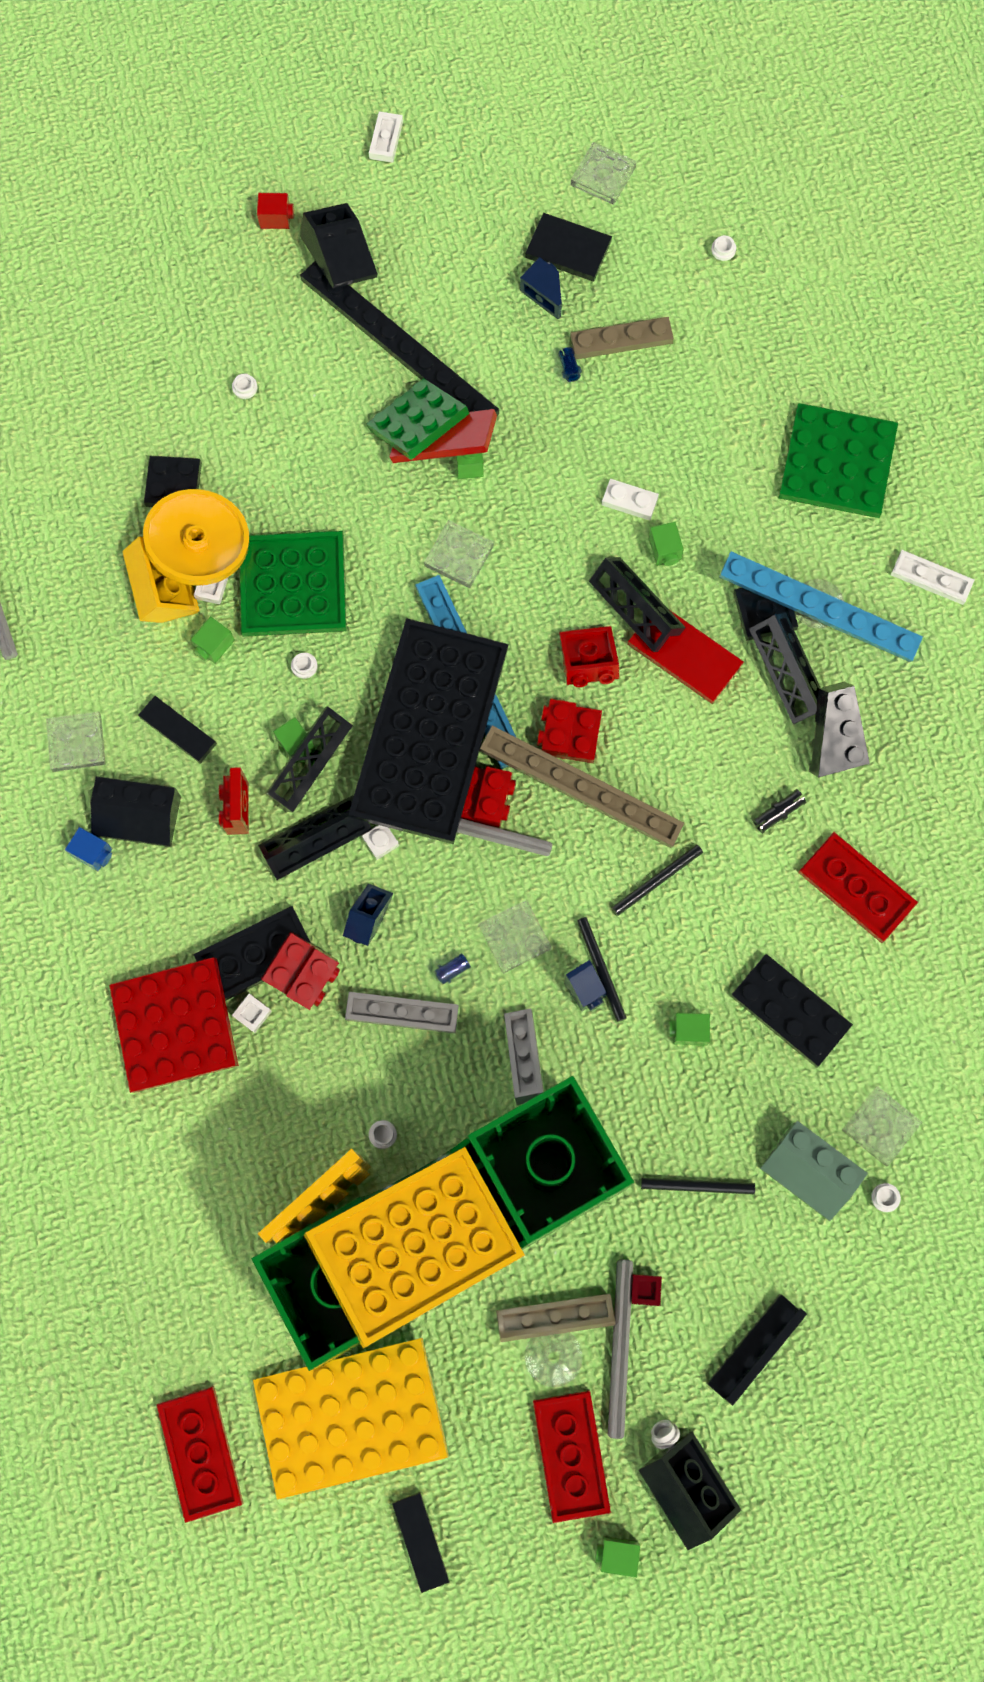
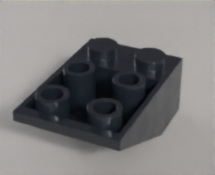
M348 203L303 213L300 237L332 288L377 278L378 273L360 222Z

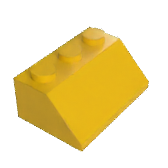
M139 536L122 551L140 621L163 623L193 615L200 611L197 599L194 597L193 585L176 582L159 572L146 554L143 537Z

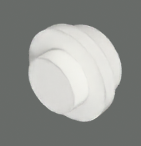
M725 235L718 237L712 243V255L721 261L733 258L736 253L734 240Z
M248 374L238 375L232 383L233 393L240 399L253 397L258 389L256 380Z
M300 653L291 662V669L294 675L302 679L312 677L318 668L315 657L309 653Z
M380 1120L371 1126L369 1140L375 1147L386 1149L391 1147L396 1141V1128L389 1121Z
M879 1184L873 1189L871 1194L872 1203L879 1211L891 1212L900 1204V1193L892 1184Z
M661 1420L652 1427L651 1440L654 1446L659 1449L670 1448L678 1441L680 1430L671 1421Z

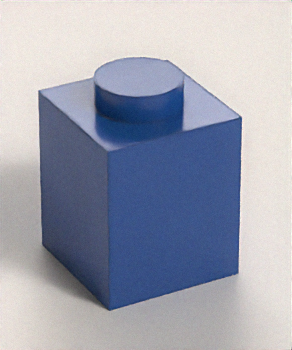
M80 827L65 848V851L70 856L96 871H99L102 866H106L112 856V848L107 842Z

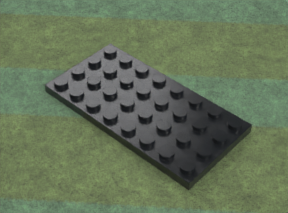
M406 618L348 814L349 818L454 844L509 644Z

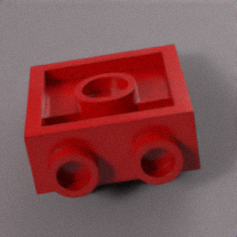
M611 626L559 632L567 685L573 684L575 687L581 688L589 682L599 681L601 684H610L615 679H619V661Z
M550 699L549 706L544 705L541 721H546L545 731H539L537 746H542V751L556 758L594 764L602 710L577 707L574 702Z
M487 766L486 769L475 767L461 819L500 828L502 820L507 821L510 805H506L508 795L513 796L516 780L512 779V772Z
M241 767L230 768V776H223V785H219V799L223 801V811H219V825L223 827L227 835L249 834V782Z
M290 932L261 979L286 994L288 998L310 1010L313 1005L318 1007L326 994L322 990L326 983H333L340 972V969L337 967L339 962L333 956Z

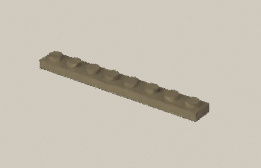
M493 725L480 748V752L669 848L674 846L684 825V822Z

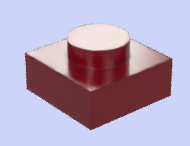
M633 1274L631 1304L661 1306L662 1277Z

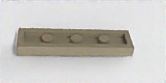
M669 317L570 333L575 360L673 344L674 339Z
M611 1294L496 1310L501 1342L615 1326Z

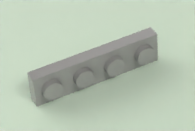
M349 992L345 1020L455 1034L459 1005Z
M531 1008L504 1014L514 1096L517 1105L524 1104L544 1092L534 1017Z

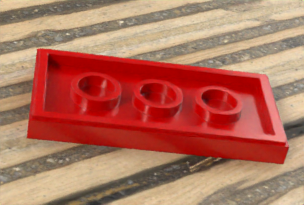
M495 409L469 412V415L412 460L393 447L389 457L392 463L486 453L488 452L497 418Z
M674 612L672 613L686 628L681 635L670 636L658 652H653L636 633L633 634L627 645L711 704L716 701L744 663L740 658ZM650 626L651 638L656 642L662 632L656 626Z
M835 832L831 834L798 872L880 943H883L918 903V901Z
M215 1387L156 1404L185 1523L243 1505Z
M590 1390L533 1400L553 1523L611 1513Z

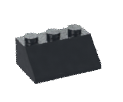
M96 776L90 802L91 834L102 838L171 847L181 795L175 787Z
M693 1431L679 1439L672 1447L666 1448L655 1455L639 1469L640 1474L687 1550L712 1540L741 1511V1508Z

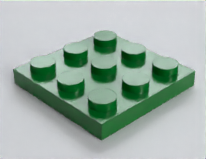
M423 378L402 396L396 398L383 411L377 413L366 424L373 434L412 460L470 413L466 405Z

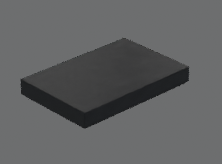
M543 212L525 253V258L536 261L540 257L545 262L552 263L559 270L594 282L612 242V236Z

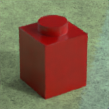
M258 193L257 217L260 229H290V219H294V203L289 202L288 193Z

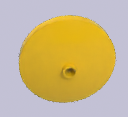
M187 489L167 495L152 507L144 523L143 542L150 562L164 576L187 585H210L228 578L242 565L248 552L249 529L241 511L225 497L207 490Z

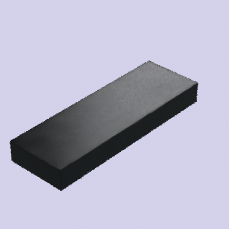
M156 696L151 699L138 715L145 723L200 764L217 745L215 740Z
M421 1492L393 1502L392 1505L421 1593L449 1583L450 1580Z

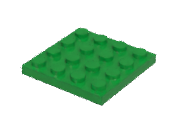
M798 403L779 498L880 518L898 422Z
M343 531L249 536L248 552L240 566L241 634L243 637L347 631Z

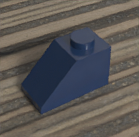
M539 257L520 277V291L556 319H559L562 309L559 271L552 263L545 262Z
M368 883L349 911L343 936L356 943L368 946L380 927L393 893Z
M590 960L566 974L564 985L581 1011L587 1008L593 1011L604 1003L602 999L606 996V991Z

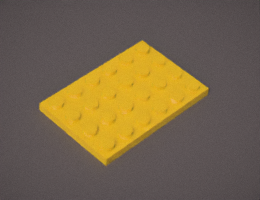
M466 1147L304 1234L363 1348L525 1256Z
M350 1149L265 1226L258 1235L265 1243L277 1244L304 1229L308 1224L320 1220L327 1214L325 1209L330 1204L337 1205L348 1195L346 1190L352 1184L358 1186L370 1175L367 1170L371 1166L362 1156L353 1149Z
M423 1338L334 1359L311 1371L306 1366L253 1380L277 1500L449 1457Z

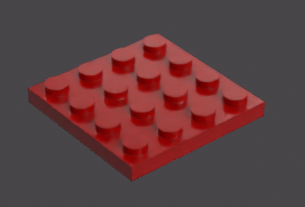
M213 957L109 985L130 1093L239 1066L217 958Z

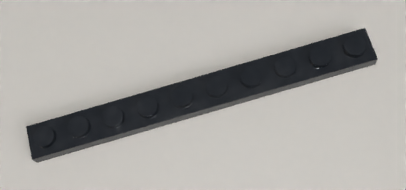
M316 261L300 275L303 283L419 379H426L467 406L469 412L495 409L497 416L499 415L498 407L350 285L332 288Z

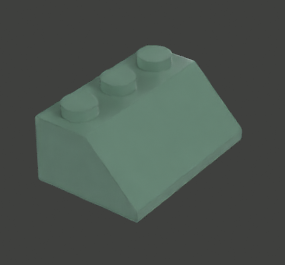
M799 1121L792 1123L760 1168L828 1221H831L852 1197L868 1174Z

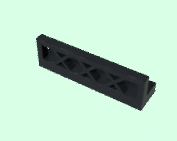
M621 557L605 558L589 580L593 587L653 652H658L670 636H679L686 628ZM605 572L610 576V588H605L599 581ZM617 590H623L626 593L627 605H621L618 602ZM634 608H639L643 612V623H638L634 619ZM650 626H656L662 632L656 642L651 638Z
M787 614L774 615L749 628L792 723L796 724L815 715L818 690L821 687ZM768 625L773 634L771 643L763 641L759 630ZM774 650L781 652L784 657L782 667L773 663L772 656ZM785 674L792 676L795 681L793 691L786 689L783 684ZM796 698L804 701L808 712L798 716L794 708Z
M326 706L265 794L279 803L277 806L283 811L294 812L353 725ZM329 715L335 720V723L328 733L325 734L323 722ZM320 738L321 743L313 755L310 756L309 742L311 739ZM305 760L306 765L299 775L294 777L293 765L296 761ZM289 773V778L284 779L286 775ZM290 782L291 786L283 798L275 793L281 783Z
M353 795L258 845L276 880L372 830L368 822L349 818L350 810L342 812L351 807ZM300 833H303L301 836H299V837H297V838H294L295 836L299 835ZM276 846H279L278 848L272 850L271 852H269V853L267 852L268 850H270V849H272V848H274V847H276Z
M779 1294L706 1384L733 1406L805 1318L807 1313L801 1308L794 1306L782 1294Z

